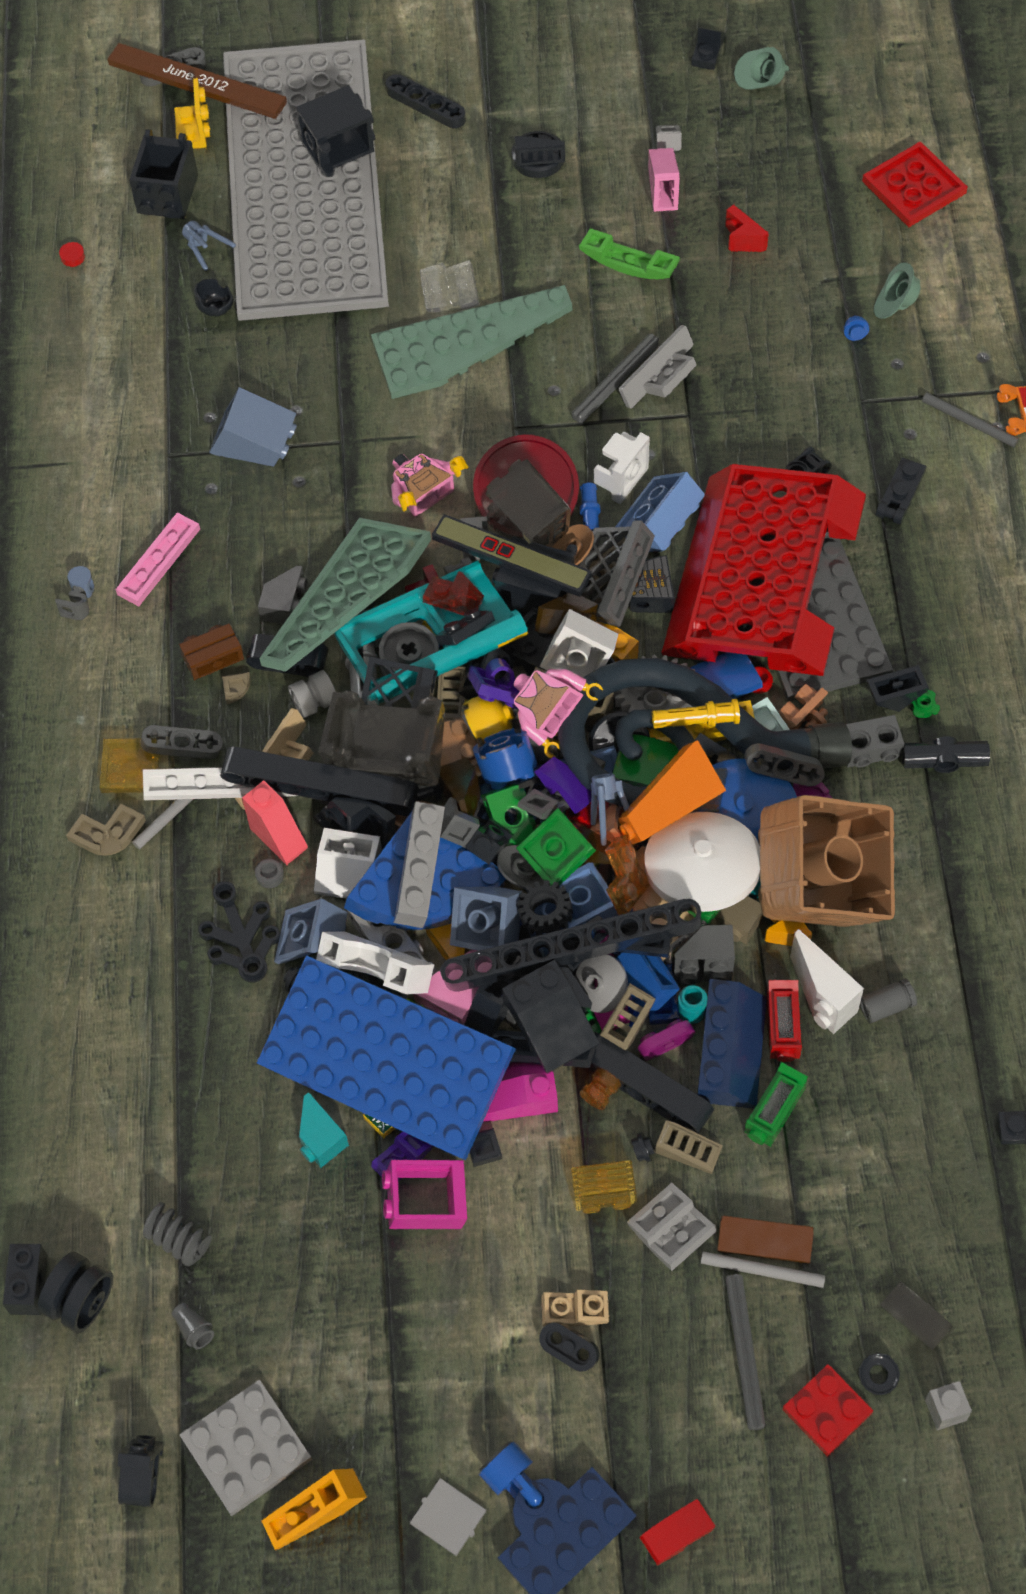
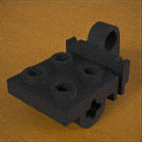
M534 607L523 617L528 634L500 647L515 659L514 665L516 667H519L520 664L523 665L529 676L533 674L535 667L543 669L540 667L541 662L555 635L534 631L538 609Z

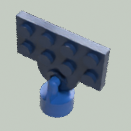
M508 1441L479 1469V1476L497 1496L506 1489L515 1499L512 1517L514 1526L520 1536L497 1559L528 1594H557L637 1515L593 1467L569 1489L559 1481L548 1478L532 1481L524 1471L533 1461L515 1441Z

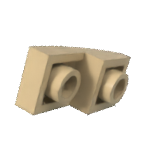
M577 1290L575 1293L544 1292L541 1295L542 1326L556 1321L565 1323L568 1326L597 1325L609 1322L608 1291Z

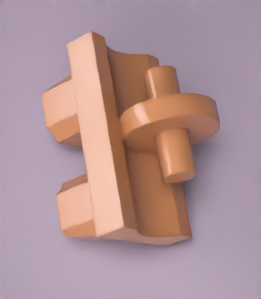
M805 684L795 696L804 707L799 710L789 701L781 708L779 715L790 730L799 729L806 720L808 723L804 728H807L808 725L827 723L824 717L828 714V711L825 708H821L819 711L816 710L823 704V699L828 695V692L823 687L817 692Z

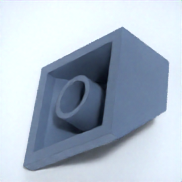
M322 898L286 910L274 962L281 964L318 952L322 932L346 930L345 923L348 912Z

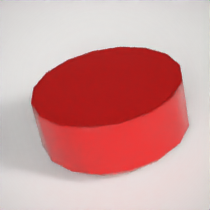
M68 242L59 250L61 262L66 266H78L85 259L84 249L77 242Z

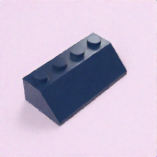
M709 980L698 1095L710 1104L755 1109L758 1101L767 997L740 982Z

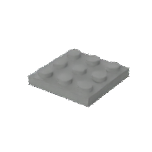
M260 1380L179 1434L231 1516L312 1461L311 1456Z

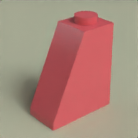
M264 780L242 797L250 829L286 865L308 848L284 800Z

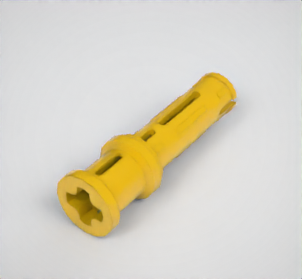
M732 699L731 702L715 704L713 701H708V703H705V706L652 710L654 729L705 723L710 727L716 726V723H740V710L737 699Z

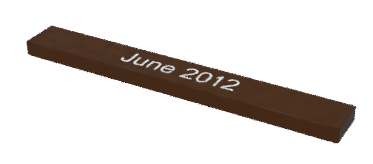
M121 43L117 44L107 59L110 66L193 93V79L198 78L199 86L204 87L206 97L273 119H277L287 104L286 96Z

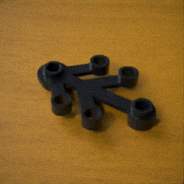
M227 881L220 882L213 889L214 900L219 906L224 907L233 933L216 927L211 921L202 922L199 925L198 931L200 937L205 941L216 939L238 948L242 957L227 953L223 947L214 945L207 952L209 961L213 965L224 963L239 969L241 978L246 982H258L267 974L268 966L265 958L271 946L279 942V929L273 925L266 926L262 931L263 939L253 953L250 944L262 921L267 920L271 916L270 906L265 901L257 902L253 906V914L244 929L234 903L237 899L234 885ZM224 894L231 895L228 899H221ZM260 908L267 909L264 914L257 913ZM206 928L213 929L209 934L203 933V930ZM270 932L276 933V936L273 938L266 937ZM215 952L222 953L219 958L212 957ZM253 966L258 967L256 972L250 973L248 971Z

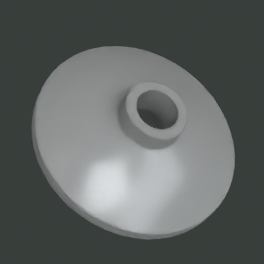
M608 954L583 960L575 975L576 980L592 1002L590 1011L597 1013H606L614 1010L628 987L627 974L623 965L615 957ZM595 978L598 980L597 988L594 986Z

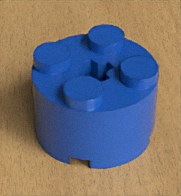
M514 729L503 730L484 738L485 744L480 748L478 743L473 747V753L482 778L486 784L491 786L492 790L501 789L508 782L516 779L525 781L535 775L533 770L538 762L527 731L523 732L521 729V733H516Z

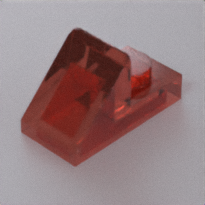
M461 571L457 573L453 582L433 576L423 594L424 603L461 615L471 609L480 608L484 600V595Z

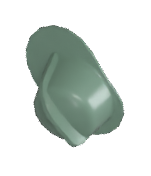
M774 47L753 50L745 53L738 60L734 72L735 81L740 87L748 90L775 86L781 82L785 72L789 71V67L785 65L779 50Z
M907 262L900 263L890 272L874 305V314L879 319H886L892 316L898 309L904 310L917 300L921 284L920 280L914 275V269L911 264Z

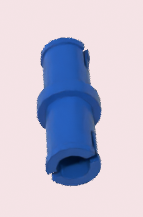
M584 483L580 486L582 505L579 507L580 515L583 516V525L588 526L593 532L594 528H599L598 515L601 512L600 505L597 503V486L594 483Z

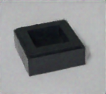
M494 1128L478 1132L469 1152L473 1167L502 1159Z

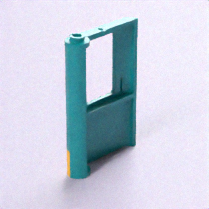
M475 561L353 617L337 630L334 635L364 683L367 665L357 651L358 648L383 637L391 627L400 623L425 620L436 635L444 630V625L452 621L461 620L464 618L463 614L471 609L479 608L480 611H492L495 621L455 646L442 645L444 649L410 664L438 670L437 677L526 636L528 631L521 614L517 610L510 611L483 572L480 562ZM407 670L398 676L406 690L416 684L418 672ZM390 673L376 681L378 684H381L390 678L392 674ZM395 679L381 687L388 699L403 693ZM371 682L370 690L376 687L373 682ZM378 690L368 697L370 701L375 700L377 704L385 701Z

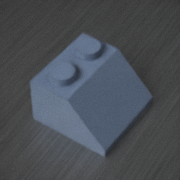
M455 887L450 945L480 951L519 941L520 916L517 902L520 900L519 895L523 891L501 887Z

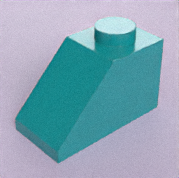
M308 1092L303 1099L299 1133L302 1145L300 1151L309 1163L315 1161L322 1168L348 1147L349 1144L346 1134Z

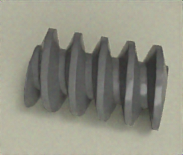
M158 1203L146 1219L143 1236L148 1240L153 1239L154 1245L162 1246L166 1253L172 1252V1256L176 1260L182 1259L183 1265L191 1266L195 1264L207 1251L212 1236L209 1235L202 1240L201 1238L204 1233L202 1228L192 1233L193 1222H188L183 1227L182 1224L185 1219L183 1215H179L173 1220L175 1210L171 1208L163 1213L165 1203Z

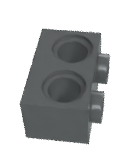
M895 715L846 724L852 741V757L847 768L853 766L865 767L870 763L878 761L891 762L902 756L904 741ZM881 739H887L890 742L884 743L881 741ZM858 744L863 746V748H856L853 745Z

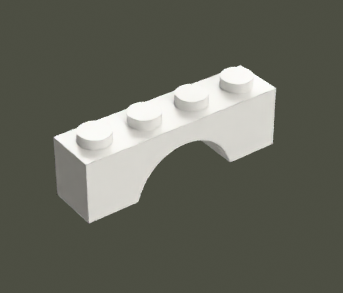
M345 931L322 932L316 960L338 969L354 970L376 976L384 980L383 986L404 994L428 993L434 968L432 963Z

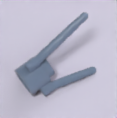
M190 221L183 227L182 234L189 241L188 246L193 250L205 271L208 270V266L197 246L208 247L206 244L207 235L232 248L236 247L234 242L212 231L207 225L201 226L196 221Z
M600 774L592 777L591 825L596 824L599 803L601 845L603 846L607 844L605 800L614 799V793L617 792L624 811L629 807L623 791L622 780H615V774Z

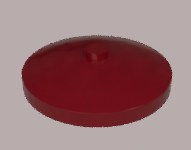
M536 435L511 436L493 445L479 461L473 479L474 500L482 517L487 516V524L498 533L510 538L516 537L524 540L539 539L557 531L572 515L578 500L579 478L575 465L569 455L553 441Z

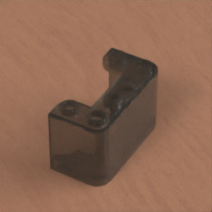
M518 459L508 468L509 473L503 478L496 477L488 484L486 495L493 502L487 507L489 511L486 515L487 521L505 538L512 540V537L526 540L529 544L534 542L552 547L569 530L571 508L527 459L524 461Z

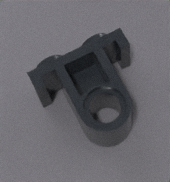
M138 1435L136 1439L133 1438L118 1453L117 1466L121 1467L118 1489L119 1504L142 1507L153 1506L157 1492L160 1456L163 1455L164 1442L155 1441V1437L151 1435Z

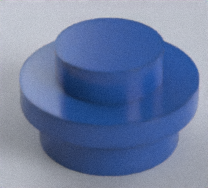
M852 316L845 322L843 328L844 335L847 339L853 341L863 339L869 332V324L861 316Z

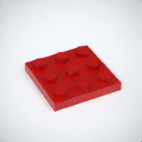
M921 141L863 174L862 182L908 227L913 226L965 195L968 186Z

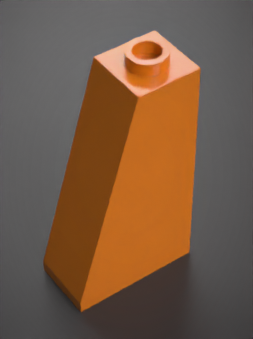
M698 740L685 745L619 817L620 831L624 838L630 841L632 845L644 841L726 791Z

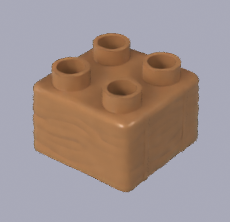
M802 795L764 807L761 811L760 829L758 832L761 884L758 890V898L762 914L771 920L839 927L871 924L893 919L895 915L893 809L886 805L850 802Z

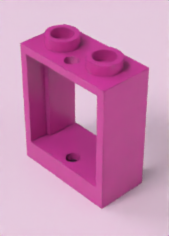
M391 1160L387 1170H383L382 1187L387 1189L388 1200H384L383 1214L385 1219H389V1229H462L467 1220L464 1160ZM398 1178H446L449 1215H400Z

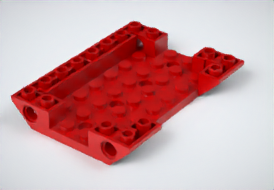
M731 464L710 476L661 652L662 655L709 662L716 661L718 651L767 657L768 666L771 670L824 676L834 627L808 611V603L827 526L829 538L856 541L866 494L840 476L833 474ZM777 491L786 492V495L783 497L773 496ZM768 534L775 536L771 541L762 540V537ZM754 579L764 580L763 584L759 586L750 584ZM743 624L753 626L751 630L746 632L738 630Z

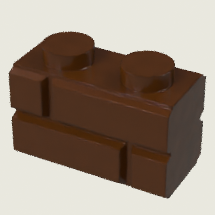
M230 623L223 626L215 625L207 633L199 636H189L183 643L179 644L182 657L194 680L244 660L241 645Z

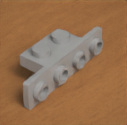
M680 325L619 387V392L627 408H633L646 393L665 398L697 365L694 357L685 355L693 346V341L686 326Z

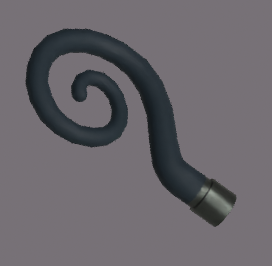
M659 658L620 660L601 666L583 677L586 679V683H597L602 687L603 691L598 687H592L589 691L590 696L597 698L598 701L613 692L628 687L648 686L674 694L693 707L705 706V703H708V701H713L715 704L731 702L733 699L720 686L691 668ZM581 690L580 692L583 694V697L571 714L563 721L557 733L560 751L569 769L581 784L592 792V777L610 773L600 767L591 755L586 743L584 726L588 714L598 701L590 700L586 692ZM739 705V724L725 722L716 723L715 726L744 755L749 746L760 743L814 757L821 762L823 768L847 766L852 757L851 736L844 722L808 725L807 728L771 731L760 724ZM653 709L632 710L617 722L614 737L619 750L629 760H639L642 757L643 749L634 741L632 735L636 729L641 727L654 729L652 724ZM685 726L655 729L670 738L678 748V751L685 745L696 741ZM761 754L758 758L753 757L755 761H757L759 758L764 759L763 755ZM783 760L779 762L777 768L788 769L791 767L792 762L790 760ZM622 781L623 791L630 806L646 787L633 786ZM617 792L614 793V799L605 800L623 807Z

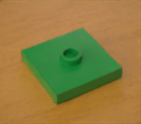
M559 808L516 847L541 878L549 880L550 886H552L554 881L559 883L560 886L596 851L592 844Z

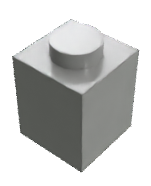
M960 1381L930 1390L925 1400L937 1431L967 1421L972 1412Z

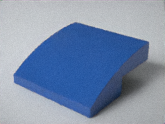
M726 652L717 656L715 662L704 661L690 667L720 686L733 699L763 687L759 674L745 654Z

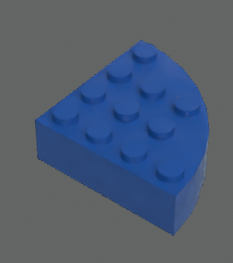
M411 812L348 895L344 908L364 920L376 924L382 923L396 926L397 929H433L452 923L455 887L503 888L507 879L501 874L495 864L490 863L488 865L465 847L440 837L428 916L424 927L418 928L394 923Z

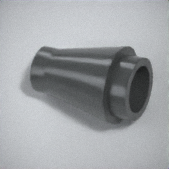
M182 1303L173 1310L172 1316L176 1320L188 1346H193L194 1349H201L211 1342L214 1337V1331L212 1330L213 1325L192 1310L187 1303Z

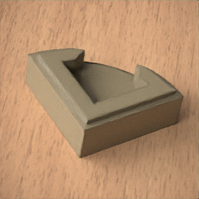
M249 672L222 677L226 703H234L247 693L251 683Z

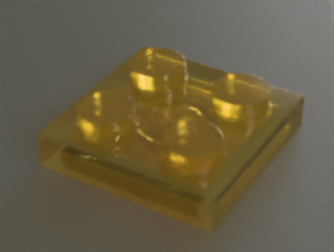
M141 738L104 739L99 787L101 793H143V770L159 769L160 754H151L143 750L140 744ZM150 738L151 743H157L158 740L156 738Z

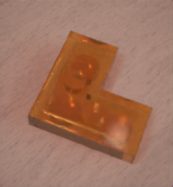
M626 835L616 837L605 850L617 875L606 891L618 915L629 913L650 886L647 874L642 870L636 858L634 847L629 843Z

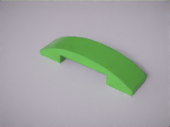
M591 228L579 245V249L597 262L624 274L639 278H669L680 261L679 256L660 250L651 255L614 243L612 235Z

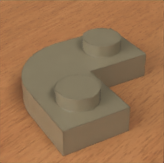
M120 804L106 825L81 814L66 837L68 841L91 853L102 856L113 855L124 850L131 843L146 819L143 814Z

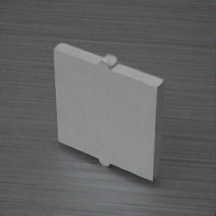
M440 1478L428 1497L422 1498V1506L411 1520L410 1525L457 1556L469 1537H474V1530L487 1510Z

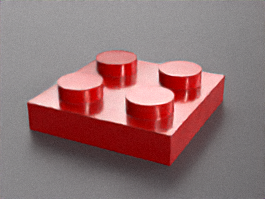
M829 1364L782 1408L827 1457L873 1413L870 1406Z

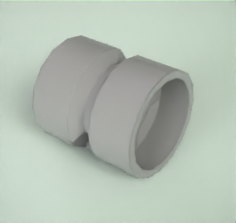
M324 670L309 676L308 682L300 680L288 686L291 699L303 718L316 713L319 706L325 709L338 702L334 686Z

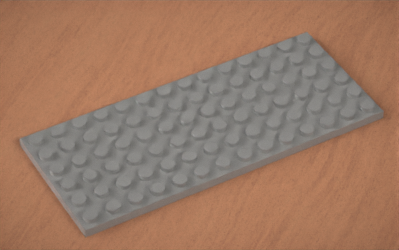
M365 40L223 52L225 77L286 96L287 104L277 119L226 103L233 242L236 244V247H234L238 321L389 307L375 144L373 153L335 168L334 175L326 177L320 172L300 140L296 112L297 106L349 85L354 93L360 95L365 110L369 109L372 114Z

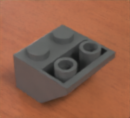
M733 925L702 926L675 953L673 973L675 982L682 985H694L697 982H709L710 979L732 981L735 960Z

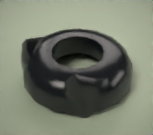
M876 1353L869 1355L862 1361L857 1370L862 1386L868 1392L875 1395L890 1393L899 1382L900 1372L898 1365L887 1354ZM875 1365L883 1367L886 1371V1380L882 1384H876L870 1378V1370Z

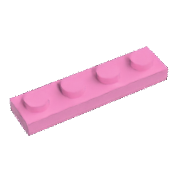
M177 512L115 589L117 595L140 606L199 532V523Z

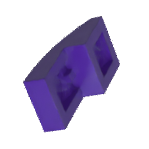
M552 757L534 771L551 795L559 791L574 814L581 811L591 802L592 792L581 784L568 765L561 760Z
M402 1132L395 1137L392 1146L372 1161L371 1167L382 1177L383 1170H387L391 1160H422L434 1146Z

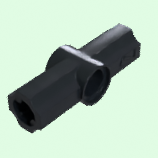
M944 736L936 738L933 742L904 743L902 751V764L904 768H935L940 773L954 772L959 767H986L990 763V746L988 741L957 742L953 737Z

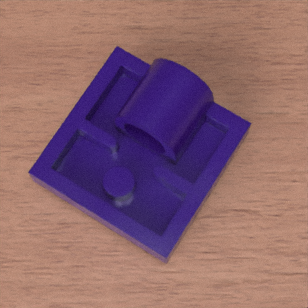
M500 658L493 659L487 664L485 669L470 666L467 676L481 699L494 702L497 699L504 701L511 708L518 709L514 704V699L520 691L514 687L516 678L505 660ZM506 671L502 678H494L497 672Z

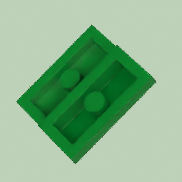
M633 734L634 741L643 749L642 757L639 760L632 761L627 759L618 750L612 774H615L617 779L630 785L647 787L679 751L674 744L652 737Z

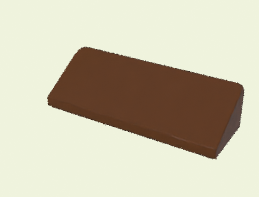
M721 1216L717 1252L810 1264L814 1227Z

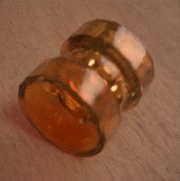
M597 1068L592 1074V1081L590 1084L584 1085L580 1095L594 1108L604 1110L609 1104V1097L619 1090L621 1083L608 1071Z

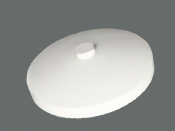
M688 813L652 835L645 849V873L653 890L669 903L681 899H693L699 903L701 912L725 909L740 902L752 892L760 878V845L756 837L741 822L719 813Z

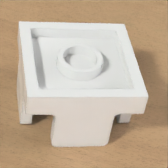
M622 432L621 435L615 433L602 449L603 455L614 460L613 464L609 469L600 465L594 468V483L612 493V500L620 505L649 468L650 437L643 433H640L637 438L626 432Z

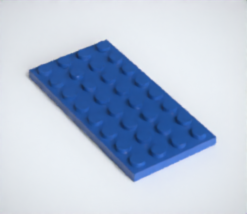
M306 955L257 1064L466 1160L516 1049Z

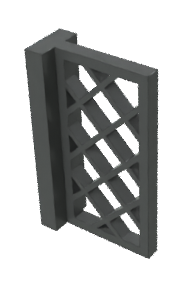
M633 521L631 527L594 528L593 546L586 558L580 563V567L592 571L590 578L592 584L584 589L581 596L586 598L594 591L598 592V595L591 600L600 604L598 613H596V622H607L615 627H620L655 537L642 521ZM609 536L610 539L598 547L600 538ZM627 536L624 544L619 547L618 542ZM612 546H615L616 550L604 558L602 554ZM599 557L601 561L589 569L590 563ZM618 558L616 565L610 569L609 564ZM606 568L607 572L595 580L593 576ZM609 581L607 588L601 591L600 587Z

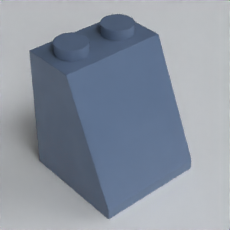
M239 387L223 414L209 453L274 467L278 459H284L288 451L289 445L285 443L287 438L291 439L297 425L293 423L296 413Z

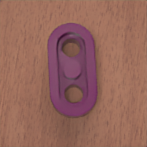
M675 1020L665 1030L657 1034L651 1032L642 1037L638 1050L644 1060L654 1059L689 1041L695 1035V1030L689 1021Z

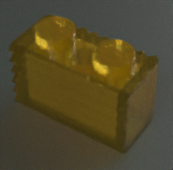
M632 1160L571 1167V1180L575 1209L577 1211L582 1210L583 1213L587 1214L596 1213L601 1208L613 1206V1209L622 1210L636 1203L637 1194Z

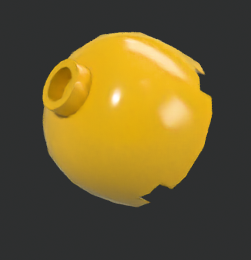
M478 696L464 702L463 705L469 707L464 710L465 717L476 739L481 737L484 741V738L513 728L512 719L515 718L513 709L503 704L502 701L495 699L494 702H490Z

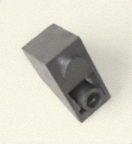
M295 566L264 584L258 604L261 621L278 624L286 622L300 602L301 593L305 594L308 580L304 577L302 566Z

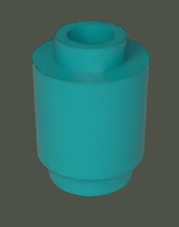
M695 985L687 986L681 990L677 1006V1013L681 1020L695 1024L705 1018L708 1000L706 992Z

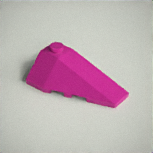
M510 1063L483 1122L558 1112L554 1072L552 1071L547 1074L541 1064Z

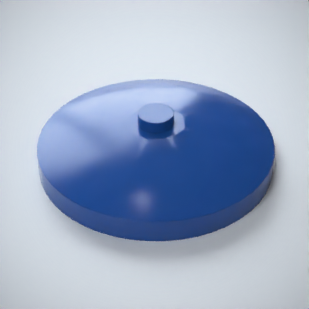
M731 759L712 765L726 791L690 813L713 812L729 816L745 825L758 841L760 816L763 808L784 800L796 798L797 795L789 781L752 772L748 768L745 759Z

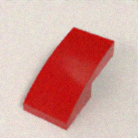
M698 1499L656 1524L639 1538L656 1564L660 1565L682 1552L689 1544L712 1532L716 1526Z

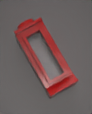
M769 980L767 1011L770 1059H777L780 1062L800 1059L802 1045L798 980Z

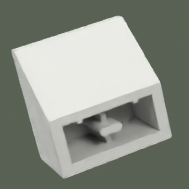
M324 828L317 854L314 893L347 899L348 895L382 852L380 837Z

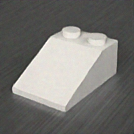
M798 929L794 933L790 958L815 1022L821 1028L828 1029L834 1034L858 1012L864 988Z

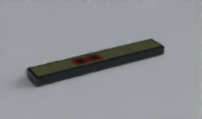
M443 514L432 533V540L578 597H581L592 576L591 570L446 514Z

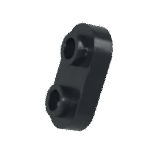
M558 1321L549 1323L540 1332L539 1341L543 1350L572 1369L583 1372L597 1364L599 1360L597 1345L565 1323ZM554 1332H559L561 1334V1343H557L554 1341ZM581 1348L588 1351L589 1357L587 1360L580 1357Z

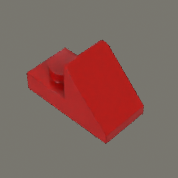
M734 204L726 210L725 226L731 233L729 236V251L764 252L767 250L769 232Z

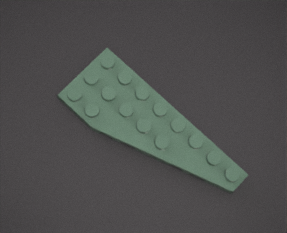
M565 285L371 334L372 343L391 399L445 385L448 383L449 378L456 374H464L468 371V367L479 361L484 362L514 345V341L523 335L527 337L533 334L534 329L546 323L548 325L571 312L572 302Z
M359 518L259 658L261 666L286 672L409 574L432 540L430 531Z

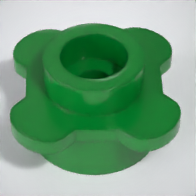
M928 690L912 702L914 716L928 718L932 714L936 715L939 713L940 706L936 704L935 692Z

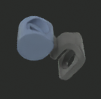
M77 566L72 568L67 576L72 590L69 592L70 601L55 599L61 617L83 620L89 614L87 598L91 597L95 586L90 570L84 566ZM62 607L69 608L73 612L66 611Z

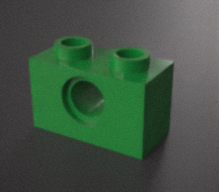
M516 784L481 795L488 818L494 819L514 834L507 846L522 843L535 830L536 825L532 815L528 816L527 811L517 807L518 802L526 796L523 788L519 789V786ZM510 808H514L517 812V819L512 824H508L505 821V813Z

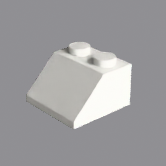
M569 609L559 625L540 667L547 671L549 669H568L581 677H585L601 666L606 665L615 650L618 633Z

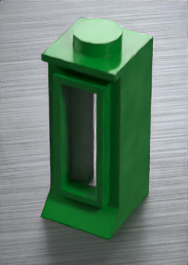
M781 1062L777 1073L746 1121L744 1132L748 1134V1137L753 1142L772 1146L805 1091L808 1076Z

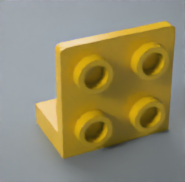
M194 78L195 106L174 108L176 139H178L179 133H184L186 139L192 141L193 149L207 148L206 137H210L209 122H205V120L209 119L208 105L203 104V102H206L204 87H200L198 78Z

